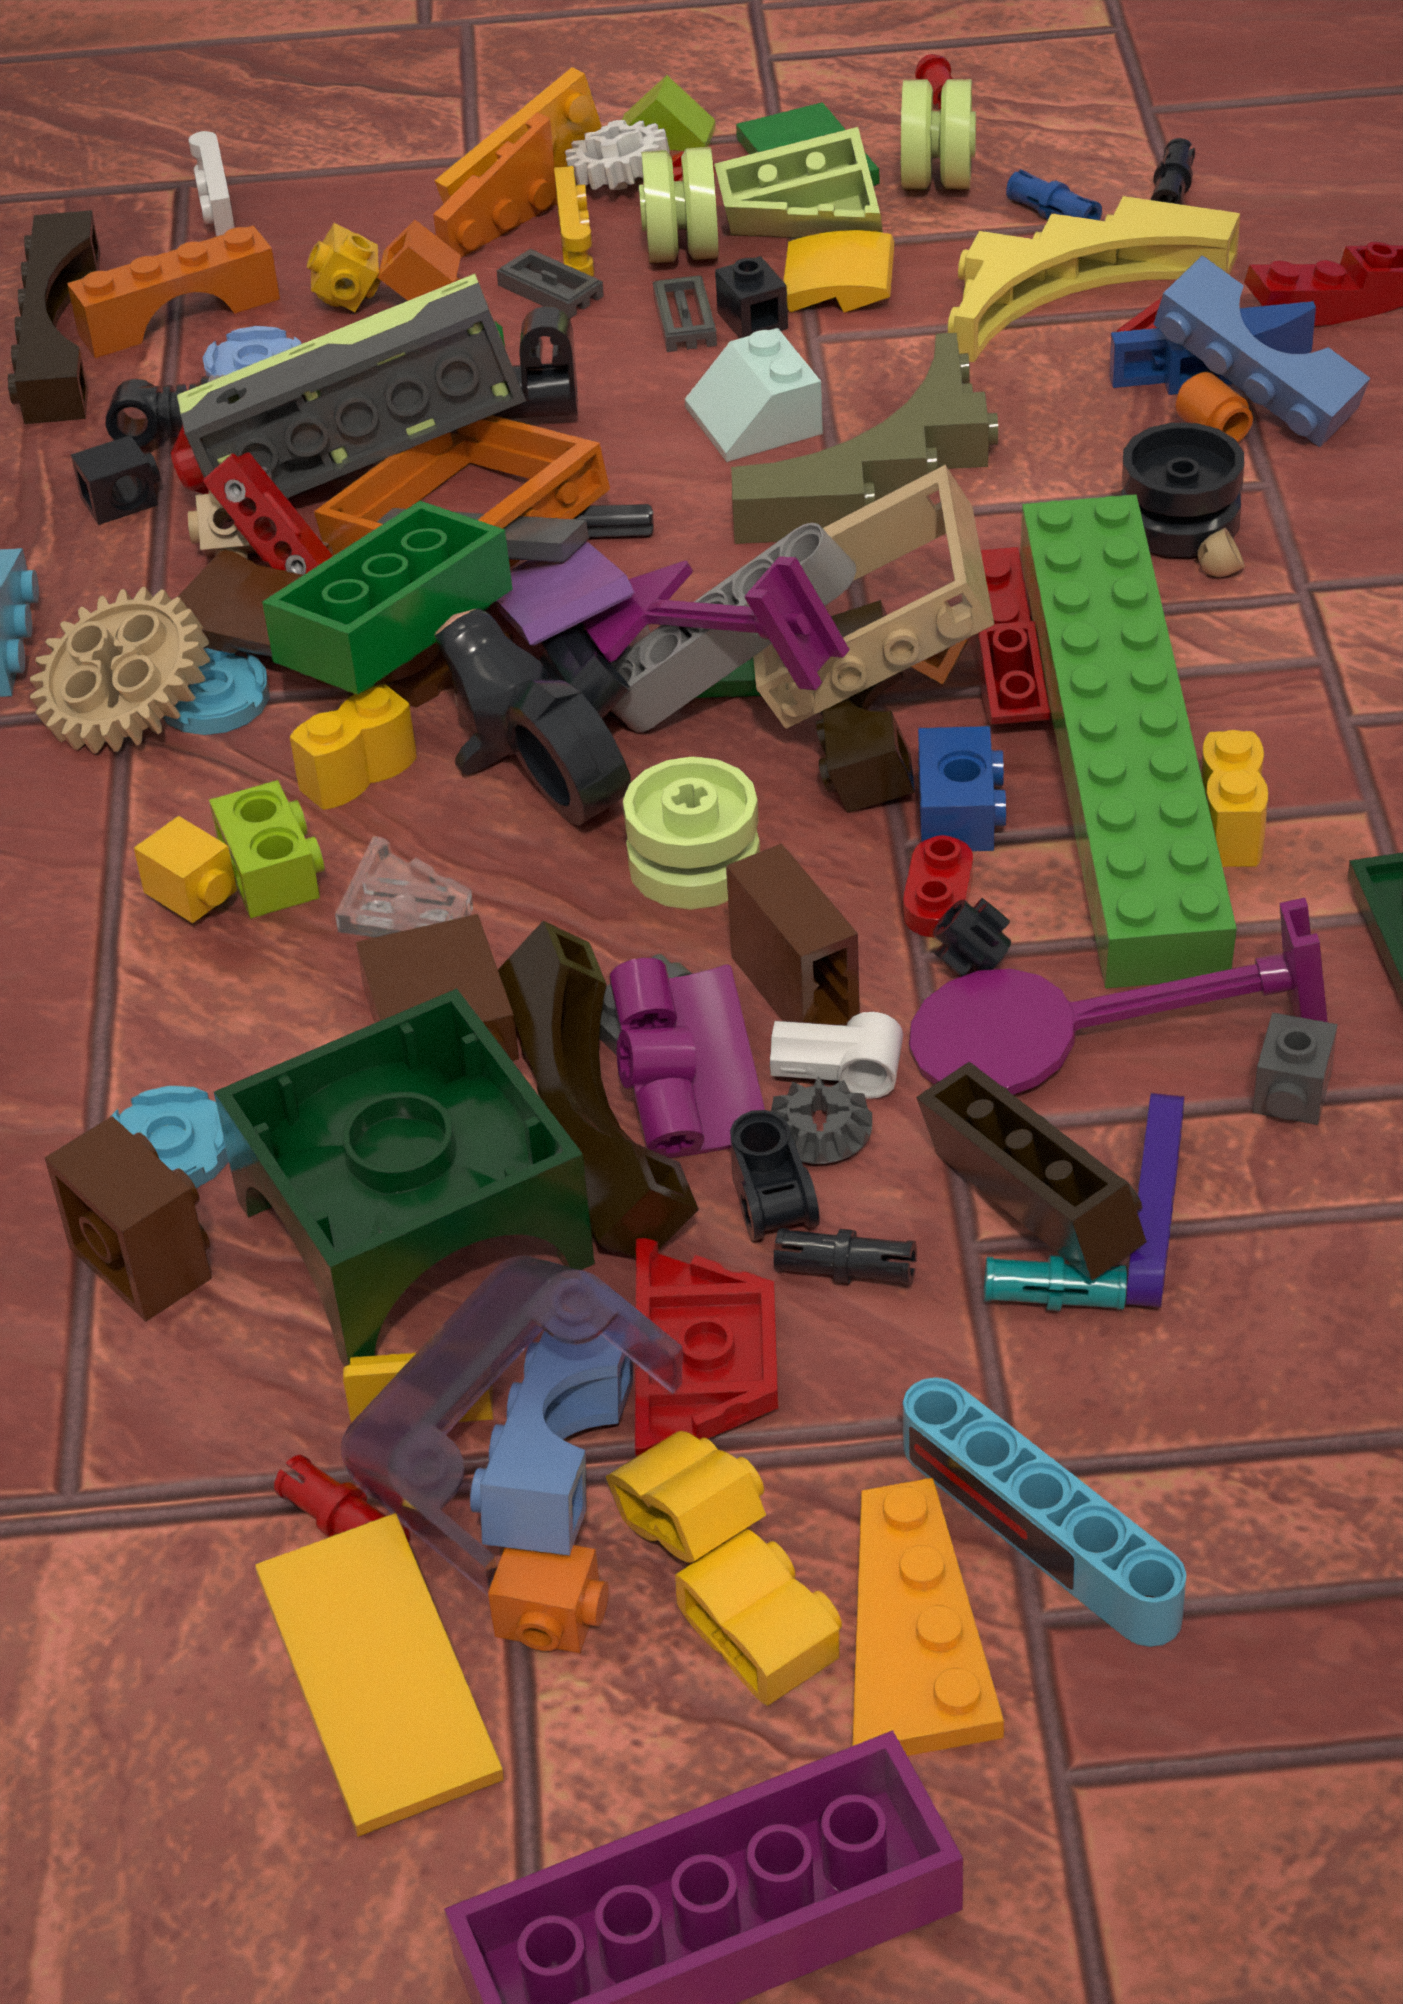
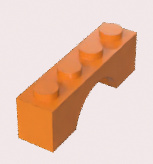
M254 225L246 228H232L223 235L201 242H187L179 246L178 249L156 256L139 257L130 264L108 271H94L82 279L67 283L78 335L94 358L142 344L146 327L155 312L171 299L183 294L203 292L215 295L222 299L234 314L280 300L272 248Z

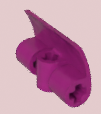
M638 958L621 963L611 971L609 976L621 1031L617 1040V1067L624 1088H633L646 1148L669 1158L698 1155L731 1148L730 1129L733 1122L744 1113L752 1110H765L731 966L725 964L698 973L669 978L666 965L663 961L656 958Z

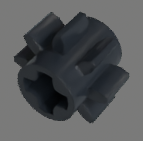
M983 898L974 907L964 899H961L944 913L934 928L933 936L943 943L934 954L961 977L965 976L970 968L974 971L992 970L1003 959L1011 946V939L1002 932L1008 926L1010 920Z

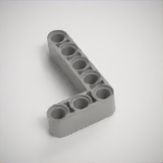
M808 523L790 532L694 602L750 607L744 596L779 556L797 558L822 603L826 606L848 589L856 574V564L819 524ZM582 623L576 624L575 627L588 637L599 655L605 658ZM646 625L618 658L613 662H609L631 687V691L610 711L630 730L637 733L645 732L772 643L768 639L761 638L758 633L661 625L650 633L649 627Z

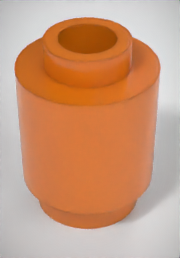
M1210 372L1199 373L1184 382L1178 392L1175 405L1176 412L1187 423H1198L1217 428L1234 438L1237 443L1249 432L1253 422V415L1249 410L1248 402Z

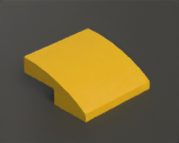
M845 230L819 233L788 241L783 282L787 285V306L789 312L836 297L845 313L889 298L895 244L892 235L877 231Z

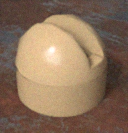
M1226 528L1208 536L1198 549V559L1201 568L1210 576L1218 578L1229 576L1245 568L1241 553Z

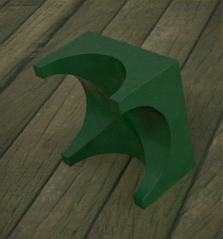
M457 988L214 1091L237 1201L248 1218L272 1207L281 1218L315 1284L331 1326L339 1359L344 1366L350 1365V1357L375 1356L376 1343L382 1324L401 1294L427 1269L465 1246L498 1236L528 1235L541 1238L556 1247L558 1258L571 1275L595 1264L583 1153Z

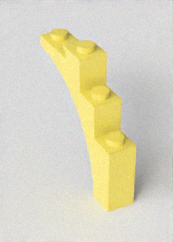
M1123 196L1114 215L1108 214L1105 221L1051 214L1043 231L1036 232L1033 239L979 231L970 249H964L960 256L958 278L965 280L963 301L959 307L954 306L951 310L948 320V333H957L959 353H968L969 362H975L988 342L1012 321L1038 306L1066 295L1109 284L1142 280H1177L1202 255L1227 274H1230L1238 252L1240 213Z

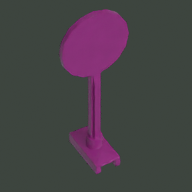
M1306 898L1279 903L1283 953L1255 958V964L1075 1002L1068 1001L1061 989L1042 976L1011 968L980 970L948 981L923 1001L912 1019L909 1040L911 1055L921 1075L934 1085L970 1061L1014 1095L1038 1086L1060 1069L1075 1044L1076 1030L1259 991L1262 992L1263 996L1287 991L1296 1017L1328 1022L1320 941L1317 933L1311 934Z

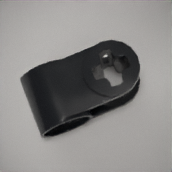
M752 1110L739 1116L733 1122L730 1129L732 1178L739 1196L746 1229L751 1240L763 1239L765 1231L804 1223L807 1228L818 1226L820 1216L815 1188L807 1168L803 1167L789 1125L785 1119L777 1113L767 1110Z

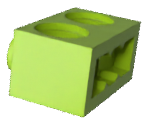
M278 780L209 799L216 838L229 847L236 887L250 919L320 898L316 873L325 871L320 847L314 836L305 839L304 835L307 834V826L298 800L288 802Z

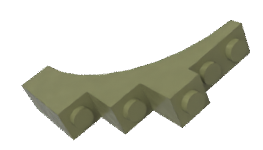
M957 333L936 334L934 359L925 380L906 404L877 426L849 441L813 454L774 463L731 467L735 544L778 542L796 528L808 523H816L824 528L944 465L948 469L988 467L989 445H998L997 413L987 412L985 392H973L972 383H970L969 354L959 353Z

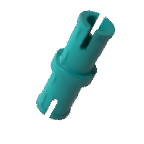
M1049 1255L1048 1262L986 1257L984 1275L985 1302L997 1300L1046 1304V1311H1061L1062 1305L1106 1307L1124 1310L1127 1286L1126 1265L1113 1266L1091 1281L1071 1263H1064L1062 1256Z

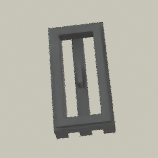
M532 249L527 250L496 270L498 286L539 305L555 307L563 311L568 318H572L577 314L576 306L584 310L590 306V298L598 301L604 297L603 281Z
M702 276L653 282V296L667 352L677 351L676 342L685 341L687 350L697 349V340L705 339L707 347L717 346L716 328ZM693 289L701 325L693 326L684 290ZM666 292H673L681 324L679 328H674Z

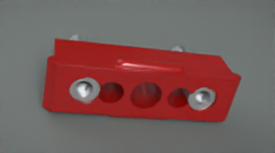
M250 452L241 456L232 453L208 474L203 481L234 520L235 527L261 559L269 563L274 569L304 575L333 557L332 547L327 549L326 547L329 544L322 542L272 481L271 472L266 473L268 468L261 467ZM269 518L274 521L277 531L272 529Z

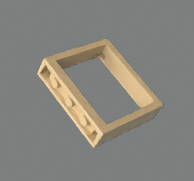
M946 465L823 528L856 564L854 580L947 534L955 581L843 637L850 650L844 658L830 657L820 668L817 674L822 684L816 691L799 689L772 644L754 655L756 689L785 729L994 625L973 507ZM939 490L941 502L934 505L928 495ZM962 594L963 601L950 607L947 600Z

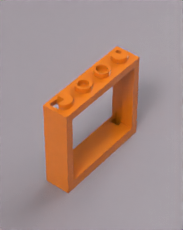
M493 415L457 429V434L449 432L387 457L315 510L314 515L322 542L328 543L329 545L326 548L332 547V555H336L381 526L382 524L377 521L392 508L407 509L469 463L530 479L480 517L479 521L503 529L519 516L573 519L610 490L600 443ZM509 559L510 568L520 560Z

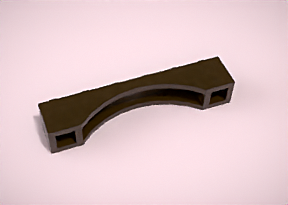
M89 210L34 215L32 235H25L24 237L27 261L21 263L24 289H18V305L21 316H16L14 322L17 344L11 346L14 373L8 374L10 401L12 405L20 404L24 424L86 419L88 385L80 348L65 338L56 329L62 313L71 302L67 283L82 279L91 272L99 271L101 252L93 212Z
M542 921L501 965L498 972L521 1038V1049L529 1059L538 1083L537 1092L583 1153L592 1236L606 1250L611 1252L620 1251L636 1258V1239L647 1238L658 1242L659 1250L699 1208L680 1162L636 1144L622 1130L608 1104L601 1079L599 1057L600 1019L607 984L590 942Z

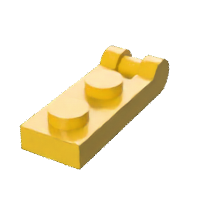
M573 166L554 168L564 264L593 277L594 261L588 255V249L592 245L585 184L575 185Z

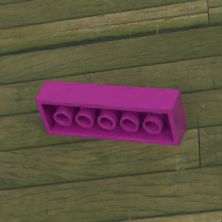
M892 1730L444 1908L454 1960L472 2004H736L963 1910V1857Z

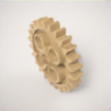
M142 587L132 600L127 591L122 589L117 596L116 602L109 604L104 596H100L97 610L92 613L86 608L80 607L78 609L80 621L75 625L66 621L60 623L65 635L61 639L47 638L45 643L52 650L51 655L36 657L35 662L43 672L30 677L31 683L37 689L30 695V699L38 707L35 712L58 741L63 742L67 740L74 750H78L86 744L92 753H98L106 741L113 751L116 752L119 751L124 737L130 736L133 742L139 745L142 741V730L149 727L153 732L161 733V718L166 715L178 719L181 715L175 705L179 701H194L196 697L188 686L205 681V676L198 667L210 662L209 656L203 649L209 644V640L202 632L203 626L191 609H187L179 597L171 600L166 591L162 589L152 597L147 588Z

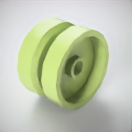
M928 79L903 80L901 107L902 189H927L932 180L933 158H940L941 183L945 189H970L971 157H975L976 111H972V79H947L942 87L941 111H933V87Z
M711 147L685 149L681 156L682 181H674L672 157L666 150L641 152L643 184L639 185L642 231H647L649 262L675 261L679 254L677 229H686L688 253L694 260L718 258L717 211Z
M692 756L666 760L645 769L629 784L623 799V811L628 838L626 842L628 866L632 883L645 897L668 907L692 910L718 906L727 902L726 865L760 852V841L757 833L759 823L758 800L753 782L739 768L721 760Z

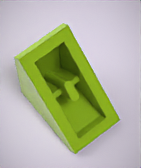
M668 75L635 103L622 118L629 126L634 125L638 121H644L645 127L656 123L658 129L665 130L669 150L685 151L687 148L708 147L716 128L715 119Z

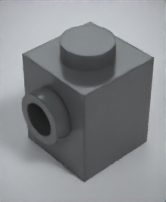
M1272 1012L1257 1065L1253 1113L1309 1124H1319L1333 1070L1338 1024Z

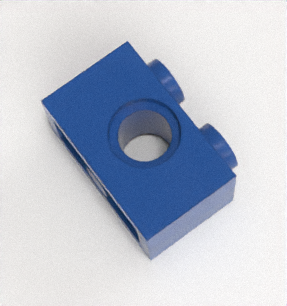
M990 726L918 728L921 842L935 836L945 835L965 842L972 851H994V826H1006L1005 790H994V786H1003L1004 763L1003 750H991Z

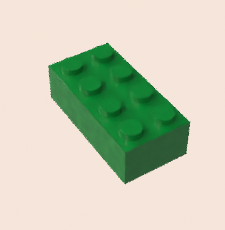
M418 501L262 601L273 662L357 695L370 689L377 681L402 664L410 662L414 656L435 643V633L452 615L477 608L484 611L496 600L513 590L505 529L423 501Z

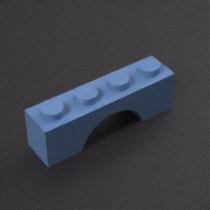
M1202 255L1163 293L1153 325L1159 328L1170 341L1182 345L1201 359L1212 372L1221 374L1243 390L1254 403L1263 405L1285 421L1296 434L1305 436L1318 447H1321L1358 409L1371 378L1329 347L1308 354H1289L1274 350L1261 343L1246 328L1240 314L1239 303L1244 285Z
M550 1315L540 1341H531L529 1343L525 1356L523 1382H513L508 1396L505 1425L496 1424L494 1426L489 1445L487 1468L478 1467L472 1481L470 1507L472 1512L481 1513L482 1544L570 1556L586 1513V1453L584 1449L574 1446L563 1439L587 1428L619 1423L633 1385V1325Z

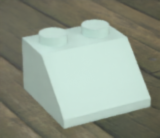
M778 328L756 331L750 336L730 341L685 398V408L726 462L823 434L821 380Z

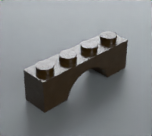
M881 600L833 615L831 618L842 637H845L886 616L887 613ZM903 671L821 711L823 719L816 721L817 735L826 754L825 758L819 759V770L823 783L829 793L838 792L847 813L915 792L911 752L892 711H868L871 704L883 691L903 679Z

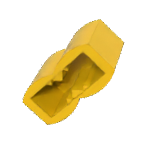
M385 684L373 686L358 695L354 694L338 710L312 716L299 725L290 735L299 790L322 810L335 808L352 801L361 795L370 783L384 781L400 774L417 758L410 705Z
M1227 730L1209 732L1203 743L1201 776L1222 867H1257L1263 856L1268 787L1262 777L1263 746L1253 731Z
M685 1431L674 1433L605 1476L623 1521L639 1536L649 1541L658 1540L670 1553L688 1563L696 1561L766 1516L760 1500V1496L764 1494V1486L754 1466L744 1457L736 1459L729 1453L718 1450L709 1439L704 1437L698 1439Z
M746 1529L675 1574L676 1598L679 1609L694 1630L710 1647L723 1656L728 1666L760 1702L768 1706L839 1659V1630L842 1628V1622L837 1609L824 1593L818 1590L812 1593L795 1579L796 1574L793 1564L781 1546L774 1541L766 1544L758 1535Z

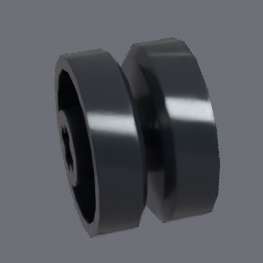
M1167 423L1150 427L1131 438L1123 449V489L1121 490V496L1137 495L1150 552L1167 557L1198 556V549L1201 543L1208 536L1223 528H1226L1232 538H1234L1240 528L1244 451L1231 436L1217 428L1198 423Z

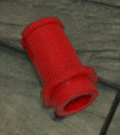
M929 54L918 62L915 78L916 80L928 79L933 87V104H937V107L941 109L942 87L947 79H953L951 76V65L945 57Z

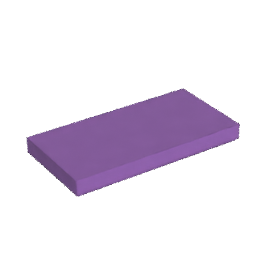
M586 541L564 563L528 560L510 569L513 590L496 600L492 605L530 645L534 646L632 597L634 591L627 575Z

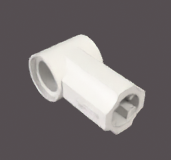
M863 1012L853 1016L847 1023V1026L775 1021L771 1037V1076L817 1079L819 1076L823 1080H837L839 1082L845 1080L850 1093H864L866 1099L880 1098L889 1094L895 1086L903 1040L902 1028L895 1019L878 1012Z

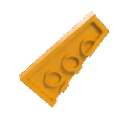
M571 67L434 181L443 204L472 175L481 177L498 160L495 153L507 141L515 144L528 131L525 123L536 112L550 118L555 168L567 167L565 151L572 149L571 143L573 141L585 140V133L596 132L602 127L585 73Z
M933 1478L861 1491L852 1746L892 1730L907 1756L1004 1738L1003 1715Z

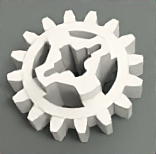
M616 120L609 122L607 126L601 127L596 132L585 133V140L573 141L571 143L572 149L565 151L567 167L573 166L577 185L590 184L591 189L596 190L603 184H607L611 190H620L627 188L628 184H634L635 180L643 178L641 152L666 150L669 153V146L665 130L658 129L656 123L645 127L644 121H638L634 125L629 126L625 120Z

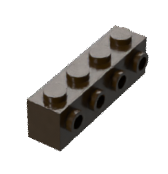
M970 1061L916 1097L937 1155L1091 1281L1147 1243L1138 1213L1143 1209L1142 1203L1132 1186Z

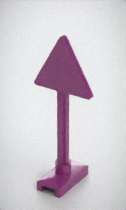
M779 556L744 596L750 607L669 600L693 573L688 561H682L628 579L634 591L632 597L581 622L608 662L616 660L648 624L758 633L761 638L770 640L799 689L815 691L822 684L817 674L820 668L830 657L844 658L850 650L796 557Z

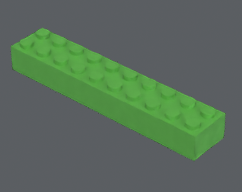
M1137 495L1022 504L1020 557L1032 618L1035 621L1046 690L1105 989L1162 984L1232 969L1237 931Z

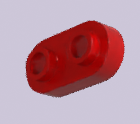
M940 835L926 839L915 847L912 853L903 897L904 922L914 933L935 938L933 936L934 928L944 913L961 899L969 901L973 880V852L965 842L950 836Z

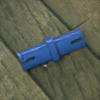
M1019 169V172L1015 171L1007 183L1006 195L1008 199L1038 210L1039 215L1047 220L1051 214L1099 221L1101 219L1102 206L1099 202L1071 192L1068 185L1057 180L1047 182Z

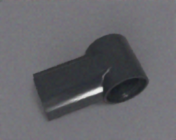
M573 626L541 642L543 654L540 661L550 677L566 681L580 691L596 709L601 718L631 691L630 685L605 658L599 655L588 637L577 627Z

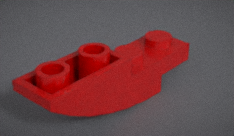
M1370 242L1367 246H1345L1340 264L1329 260H1321L1316 264H1293L1280 260L1273 261L1271 264H1249L1244 283L1262 306L1314 301L1316 306L1314 326L1334 325L1376 316L1403 307V245Z
M1019 547L981 550L994 625L973 635L970 641L979 687L989 721L993 725L1050 720V708L1035 621H1031Z

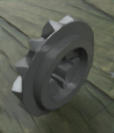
M818 1076L811 1087L805 1088L792 1082L787 1095L773 1096L771 1112H775L783 1117L789 1125L802 1162L826 1164L841 1161L858 1152L867 1143L871 1135L872 1112L867 1107L865 1094L850 1093L845 1080L829 1087L825 1086ZM819 1110L826 1112L827 1118L826 1123H823V1131H817V1125L813 1123V1112Z

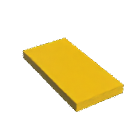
M396 1513L255 1564L259 1583L357 1837L504 1780L503 1768Z

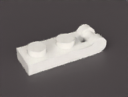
M201 131L189 137L191 155L197 159L194 175L204 225L214 224L217 237L235 227L217 136L213 132Z

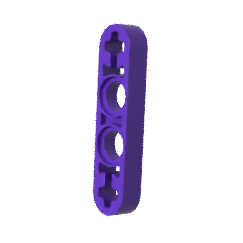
M1151 1093L1138 1190V1197L1143 1207L1138 1216L1147 1243L1130 1254L1126 1296L1127 1305L1162 1307L1182 1134L1184 1096Z

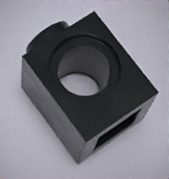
M131 435L71 454L80 498L98 525L158 506L154 484L160 482L158 466L151 452L143 453Z

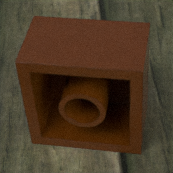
M111 1116L44 1157L69 1248L145 1322L212 1279L205 1251L210 1248V1241L206 1231L198 1221L195 1205L200 1202L199 1193L192 1180L183 1170L176 1168L172 1171L159 1159L154 1146L145 1135L140 1132L133 1135Z

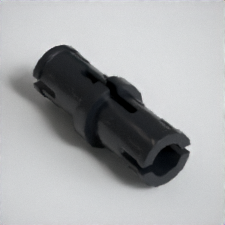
M1176 138L1167 143L1164 149L1163 161L1157 165L1154 172L1153 182L1155 189L1151 200L1182 205L1183 195L1189 190L1193 180L1191 166L1195 159L1196 150L1195 148L1190 149L1192 145L1190 141Z
M779 1228L776 1235L775 1244L782 1245V1249L802 1251L798 1253L774 1250V1269L776 1272L793 1271L833 1275L835 1282L850 1284L854 1277L903 1282L906 1285L913 1283L915 1268H910L909 1263L889 1262V1260L917 1262V1244L914 1240L896 1241L857 1237V1232L851 1229H839L837 1235Z

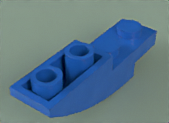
M1314 301L1240 308V314L1246 328L1264 345L1289 354H1308L1312 351L1316 311ZM1159 328L1111 332L1109 377L1113 388L1165 383L1168 395L1178 394L1184 382L1202 372L1214 374L1227 385L1233 384L1221 374L1212 372L1201 359L1182 345L1170 341Z

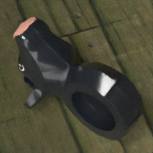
M480 608L454 614L435 633V638L451 672L455 704L473 732L472 737L461 747L455 757V765L463 774L470 775L490 766L507 755H515L549 803L566 821L578 826L602 813L625 796L631 783V775L625 760L604 721L580 691L566 681L549 678L547 670L542 663L507 638L496 620Z

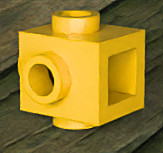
M333 223L323 242L318 241L315 244L307 261V268L311 270V291L316 293L323 302L334 307L343 306L356 312L364 297L371 299L374 296L381 282L377 278L379 274L378 244L336 223Z

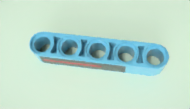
M935 1377L923 1379L913 1384L907 1390L903 1400V1448L907 1460L913 1467L927 1478H933L934 1483L1126 1639L1137 1645L1153 1647L1164 1645L1177 1636L1183 1621L1187 1574L1184 1564L1173 1552L958 1384L948 1379Z

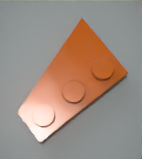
M536 112L525 123L528 131L515 144L507 141L495 153L498 160L481 177L472 175L433 214L436 236L459 253L461 258L557 204L551 122L549 117Z

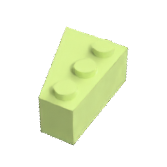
M858 127L714 164L731 235L802 238L819 233L845 230L883 232L881 215Z

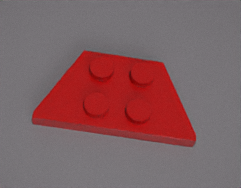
M647 1238L636 1239L635 1456H639L678 1431L688 1432L698 1439L703 1437L709 1439L778 1409L774 1281L745 1271H729L720 1263L695 1255L689 1264L659 1254L658 1242Z

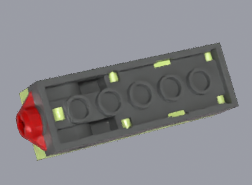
M473 274L178 394L177 398L183 424L170 456L176 473L185 489L201 494H209V489L206 487L203 479L232 453L241 456L250 452L261 467L268 468L266 473L271 472L272 481L284 496L289 498L523 403L526 399L476 275Z

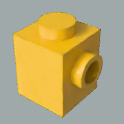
M177 816L134 847L143 892L191 923H194L214 907L223 903L237 891L228 845L180 816Z

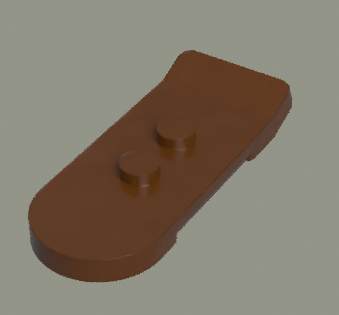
M223 550L210 561L178 597L183 601L187 609H191L203 626L202 632L209 640V644L204 648L227 653H236L240 650L272 658L262 601L294 582L303 574L260 566L234 551ZM437 642L414 656L410 662L402 664L376 683L397 681L424 669L436 658L440 651Z

